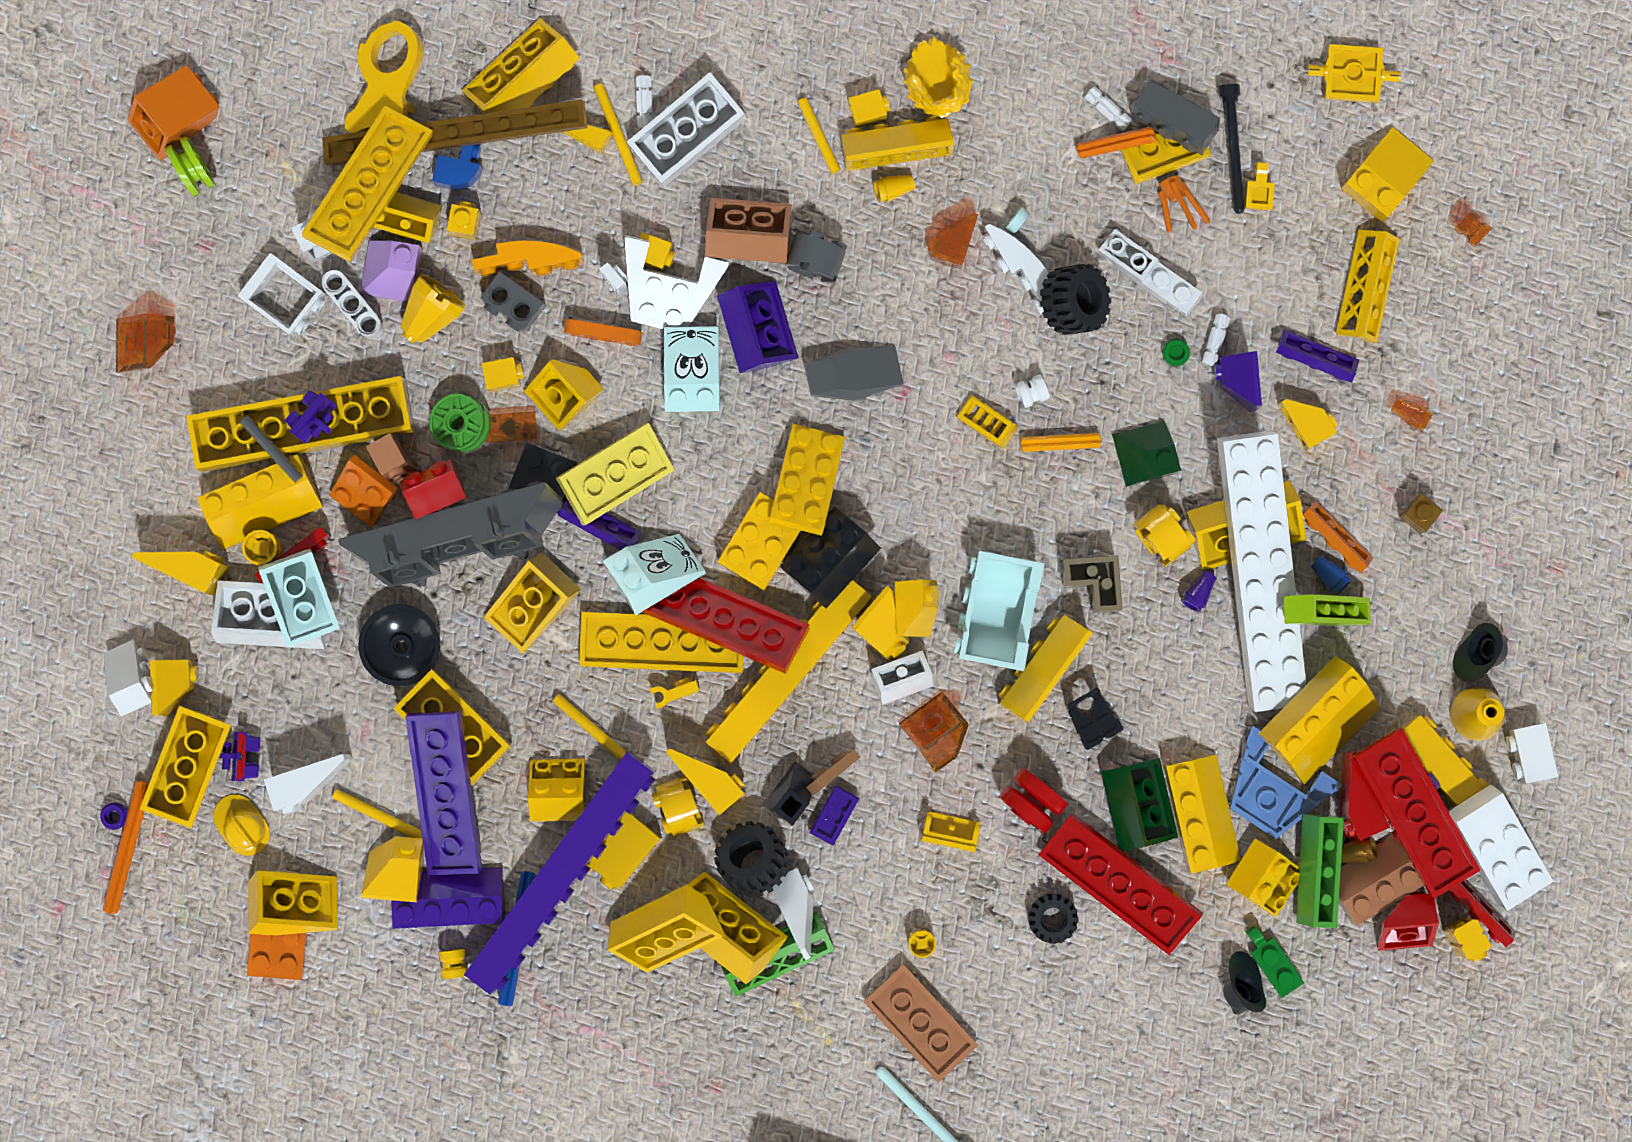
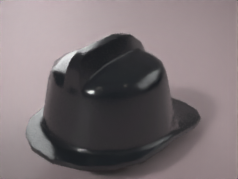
M1486 622L1479 624L1459 646L1454 655L1453 668L1457 677L1462 681H1478L1492 667L1500 665L1505 660L1508 653L1507 642L1509 639L1501 634L1498 627Z
M1236 951L1229 960L1230 978L1224 984V997L1231 1006L1232 1012L1236 1015L1247 1011L1262 1012L1266 1008L1267 1002L1259 967L1248 953Z

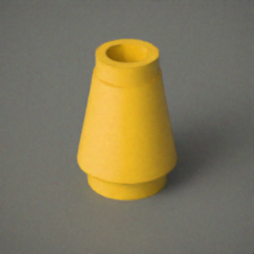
M911 174L879 177V180L873 182V188L878 202L885 201L888 203L915 190V182Z

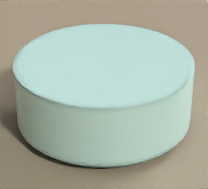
M1021 207L1005 228L1012 234H1015L1028 218L1029 212Z

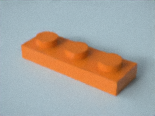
M1317 501L1312 503L1303 513L1307 525L1315 531L1318 530L1324 537L1326 544L1333 550H1337L1344 557V561L1350 568L1356 569L1361 573L1368 567L1373 557Z

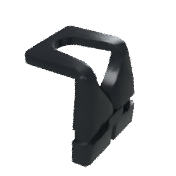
M1095 688L1067 704V712L1077 734H1080L1082 738L1080 740L1085 750H1090L1103 742V738L1109 739L1123 731L1124 727L1118 718L1116 719L1113 716L1114 712L1100 695L1099 688ZM1089 697L1094 699V710L1091 716L1084 715L1075 709L1080 702Z

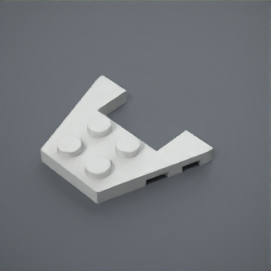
M625 235L631 321L664 329V327H689L727 269L729 261L704 256L699 279L696 282L644 269L650 242Z

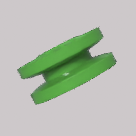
M450 394L440 399L433 407L429 418L430 431L434 440L442 447L457 452H471L481 447L487 440L491 430V417L487 407L480 400L463 394ZM463 417L464 425L458 430L457 420Z

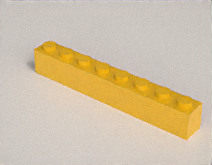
M852 580L827 609L817 602L812 608L815 614L809 621L805 618L802 620L810 625V630L786 674L764 665L759 671L762 675L756 683L750 681L741 692L744 698L738 705L733 702L723 713L727 718L722 724L715 723L706 733V736L709 737L706 743L732 764L865 607L872 596Z

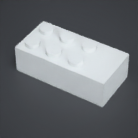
M709 72L629 139L627 143L665 188L747 118L741 108Z
M1493 785L1487 786L1448 811L1481 870L1479 874L1492 897L1506 911L1553 882L1506 797Z

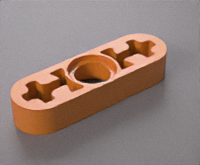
M565 319L563 330L564 334L630 346H641L643 332L634 329L574 319Z

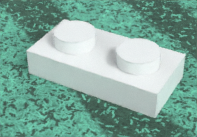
M607 262L599 269L603 278L620 297L629 291L626 285L628 282L626 275L617 265L612 268Z

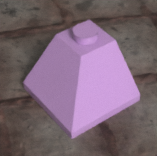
M369 241L360 294L408 302L414 282L419 276L423 253L422 248L416 244L397 241Z

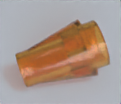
M1398 397L1391 409L1415 431L1418 429L1422 432L1434 414L1428 410L1429 407L1404 400Z

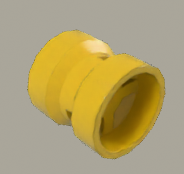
M920 929L910 935L908 946L914 956L926 958L935 951L936 941L930 932Z
M465 948L438 952L439 961L442 962L443 967L440 971L441 979L465 977L464 974L468 970V967L464 964V959L466 958Z

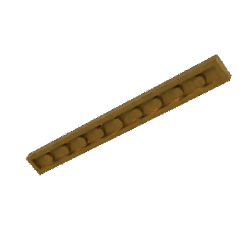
M579 99L420 123L433 130L432 137L422 152L586 129L585 101ZM368 131L322 137L324 164L327 166L346 164Z

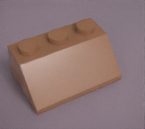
M1393 835L1377 845L1378 857L1372 859V862H1348L1341 866L1339 904L1352 925L1358 926L1406 895L1424 886L1404 848Z

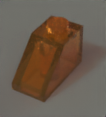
M971 213L939 230L937 237L932 236L927 252L932 253L930 260L961 270L978 214Z

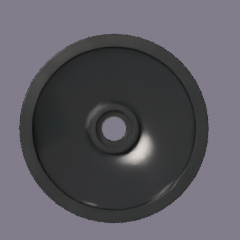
M394 604L379 609L367 619L360 632L358 650L365 669L375 679L392 686H407L419 682L435 667L440 656L441 639L435 623L425 612L410 605ZM400 641H405L407 644V648L404 651L398 650L397 645Z

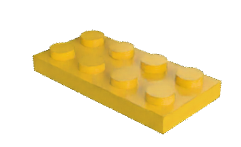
M792 424L769 518L770 523L822 536L845 441L844 436Z

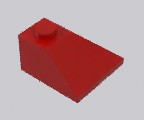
M1414 892L1402 899L1383 922L1377 944L1378 951L1433 946L1439 920L1435 899L1430 897L1429 893Z

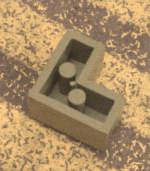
M1119 555L1064 559L1061 561L1063 588L1091 587L1093 614L1120 612L1123 610Z

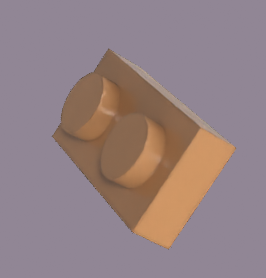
M855 749L847 755L843 751L830 761L833 764L831 768L826 770L823 766L811 776L814 781L806 788L814 796L860 758L859 754Z

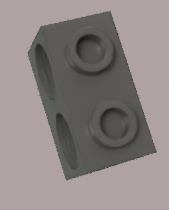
M500 271L481 296L482 301L486 303L483 308L494 316L500 313L506 317L507 321L505 323L517 332L520 329L528 332L546 307L544 302ZM499 290H504L508 293L507 299L502 303L494 301V294ZM528 306L530 313L526 318L516 317L518 307Z

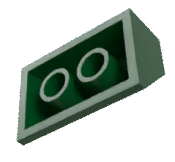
M1160 758L1101 771L1119 849L1127 851L1179 838Z

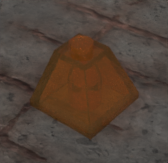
M145 313L116 319V373L151 368L174 344L176 333L174 316Z
M943 691L899 722L901 728L935 773L958 757L969 726L968 722Z

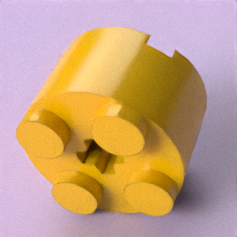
M1158 504L1134 522L1132 526L1137 528L1135 533L1151 555L1158 553L1161 557L1158 562L1163 567H1167L1192 548V544L1196 540L1188 529L1183 530L1179 525L1178 521L1181 519L1172 507L1167 508L1164 504Z

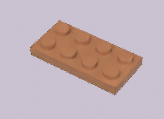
M904 964L863 1001L938 1083L978 1046L975 1040Z

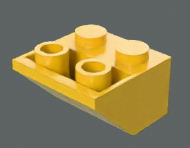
M585 758L530 760L528 786L530 822L577 821L586 808Z
M1254 839L1226 885L1264 911L1277 917L1284 908L1289 896L1299 884L1300 867L1278 851Z

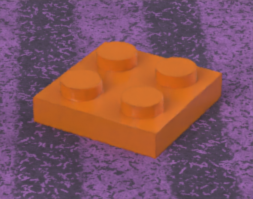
M354 455L347 462L329 496L369 527L373 528L381 518L397 487Z
M307 933L286 935L250 934L247 976L303 980Z

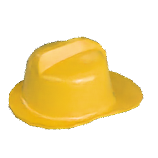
M239 794L228 795L217 803L213 813L214 823L230 848L238 854L250 856L261 852L267 846L270 838L269 827L255 805L247 797Z

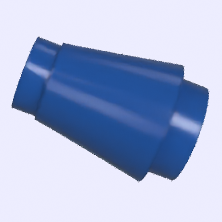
M1320 556L1311 566L1330 593L1333 591L1336 595L1340 594L1352 581L1347 571L1323 556Z

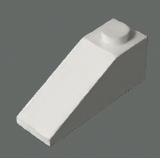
M798 868L789 871L786 877L782 876L780 878L782 883L780 886L774 885L772 893L804 959L807 960L811 957L814 902L809 891L814 888L807 874L801 876Z

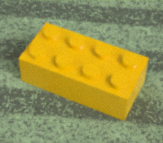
M433 669L393 708L405 721V716L409 713L461 711L471 786L476 785L513 747Z

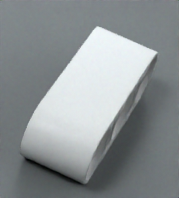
M337 270L326 272L322 278L324 290L357 331L370 340L380 337L384 329L381 319L347 277ZM334 278L342 279V286L338 290L330 289V282ZM354 298L358 299L359 307L355 311H348L346 308L347 302ZM369 319L375 320L376 328L371 332H365L363 330L364 323Z

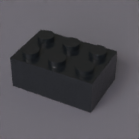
M834 506L827 514L822 536L810 533L780 565V568L827 609L880 551L881 547L867 532Z

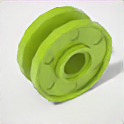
M184 136L180 139L183 152L179 153L171 144L165 147V151L188 191L193 197L200 195L197 181L202 180L209 189L216 185L201 155L190 139Z

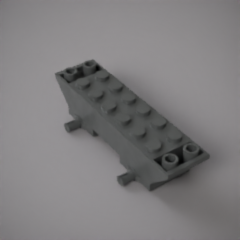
M537 481L529 483L527 487L522 489H506L500 495L493 497H478L475 499V502L467 504L456 503L451 505L449 509L437 510L416 520L412 517H405L398 520V523L380 524L374 526L373 530L366 532H351L347 534V537L338 539L339 545L359 560L369 565L370 573L388 587L412 583L421 588V586L424 587L427 584L426 578L441 574L439 564L480 552H483L492 560L512 555L517 556L520 560H523V558L527 559L529 556L528 550L543 546L542 535L560 509L563 501L545 482Z

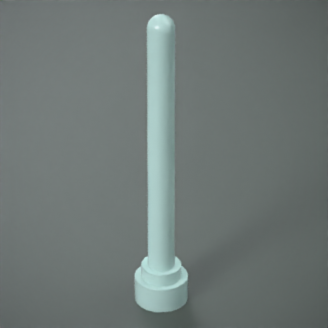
M877 1068L876 1075L943 1142H959L886 1068Z

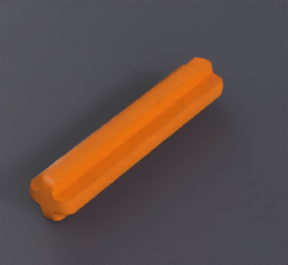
M1152 127L1081 142L1077 144V153L1080 158H1087L1153 143L1156 141V133Z

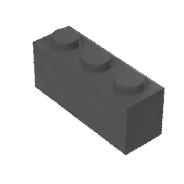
M1151 80L1133 104L1132 118L1139 125L1152 127L1163 138L1173 139L1189 152H1197L1203 155L1219 131L1220 117Z

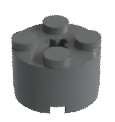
M797 230L787 255V263L784 265L788 266L789 270L811 279L822 276L821 282L834 284L843 263L847 245L832 240V242L824 240V234L810 230L809 233Z

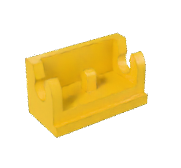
M927 811L921 841L976 852L981 827L980 822Z

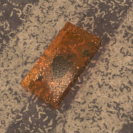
M536 412L490 415L491 430L484 443L538 439Z

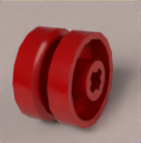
M1022 767L1013 778L1015 783L1024 792L1021 794L1015 788L1006 786L998 797L1011 808L1010 811L1029 826L1031 824L1040 832L1046 834L1053 825V820L1043 809L1046 808L1055 815H1061L1069 804L1044 782Z

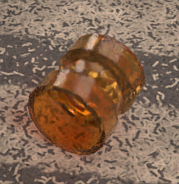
M1473 210L1454 228L1459 235L1468 237V243L1473 248L1492 229L1487 222L1481 223L1478 214Z

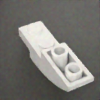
M988 224L984 228L985 235L982 236L989 250L994 248L999 257L996 259V262L1003 274L1007 272L1012 277L1020 272L1022 276L1019 277V281L1026 292L1030 290L1035 299L1032 300V303L1039 315H1041L1044 310L1043 307H1040V301H1042L1040 289L1044 288L1042 283L1044 279H1048V271L1039 259L1015 237L1002 229Z
M1116 229L1099 249V252L1129 278L1165 305L1169 304L1186 317L1203 296L1201 291L1159 263L1156 257Z

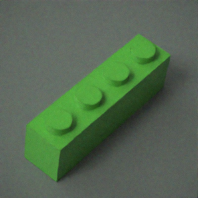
M1303 814L1296 920L1298 924L1310 927L1337 928L1343 817L1327 814Z

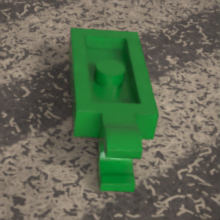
M1255 926L1245 931L1256 947L1249 953L1280 998H1284L1304 984L1273 937L1265 940L1259 929Z

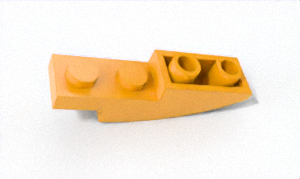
M527 240L496 243L498 254L471 260L474 272L481 274V277L496 275L497 270L505 268L508 271L520 270L524 268L523 264H528L531 274L536 273L537 276L551 274L552 269L563 267L564 271L573 270L579 267V263H584L582 254L571 248L554 243Z

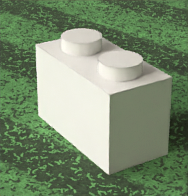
M923 650L871 669L872 682L882 705L933 686V675Z
M1546 723L1508 730L1509 736L1506 737L1509 752L1514 754L1515 763L1512 764L1514 776L1520 780V784L1558 777Z

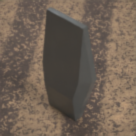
M895 346L844 348L807 363L804 366L810 395L814 397L857 401L904 384Z

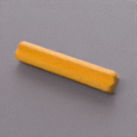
M1100 433L1022 437L1020 443L1022 452L1099 448L1101 446Z

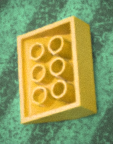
M1334 656L1258 734L1301 783L1305 785L1381 707L1366 682L1355 669L1337 656Z

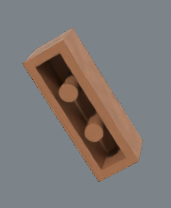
M390 433L366 446L381 476L392 483L396 481L400 484L401 480H404L408 474L416 470L402 443Z

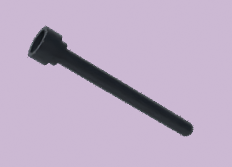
M1225 84L1218 86L1219 98H1222V103H1225L1233 208L1236 214H1242L1244 212V197L1236 102H1238V97L1241 96L1240 84Z

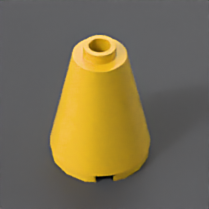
M1481 686L1470 687L1460 692L1451 705V722L1455 730L1465 738L1474 741L1487 740L1496 735L1502 728L1505 720V707L1501 698L1491 689Z

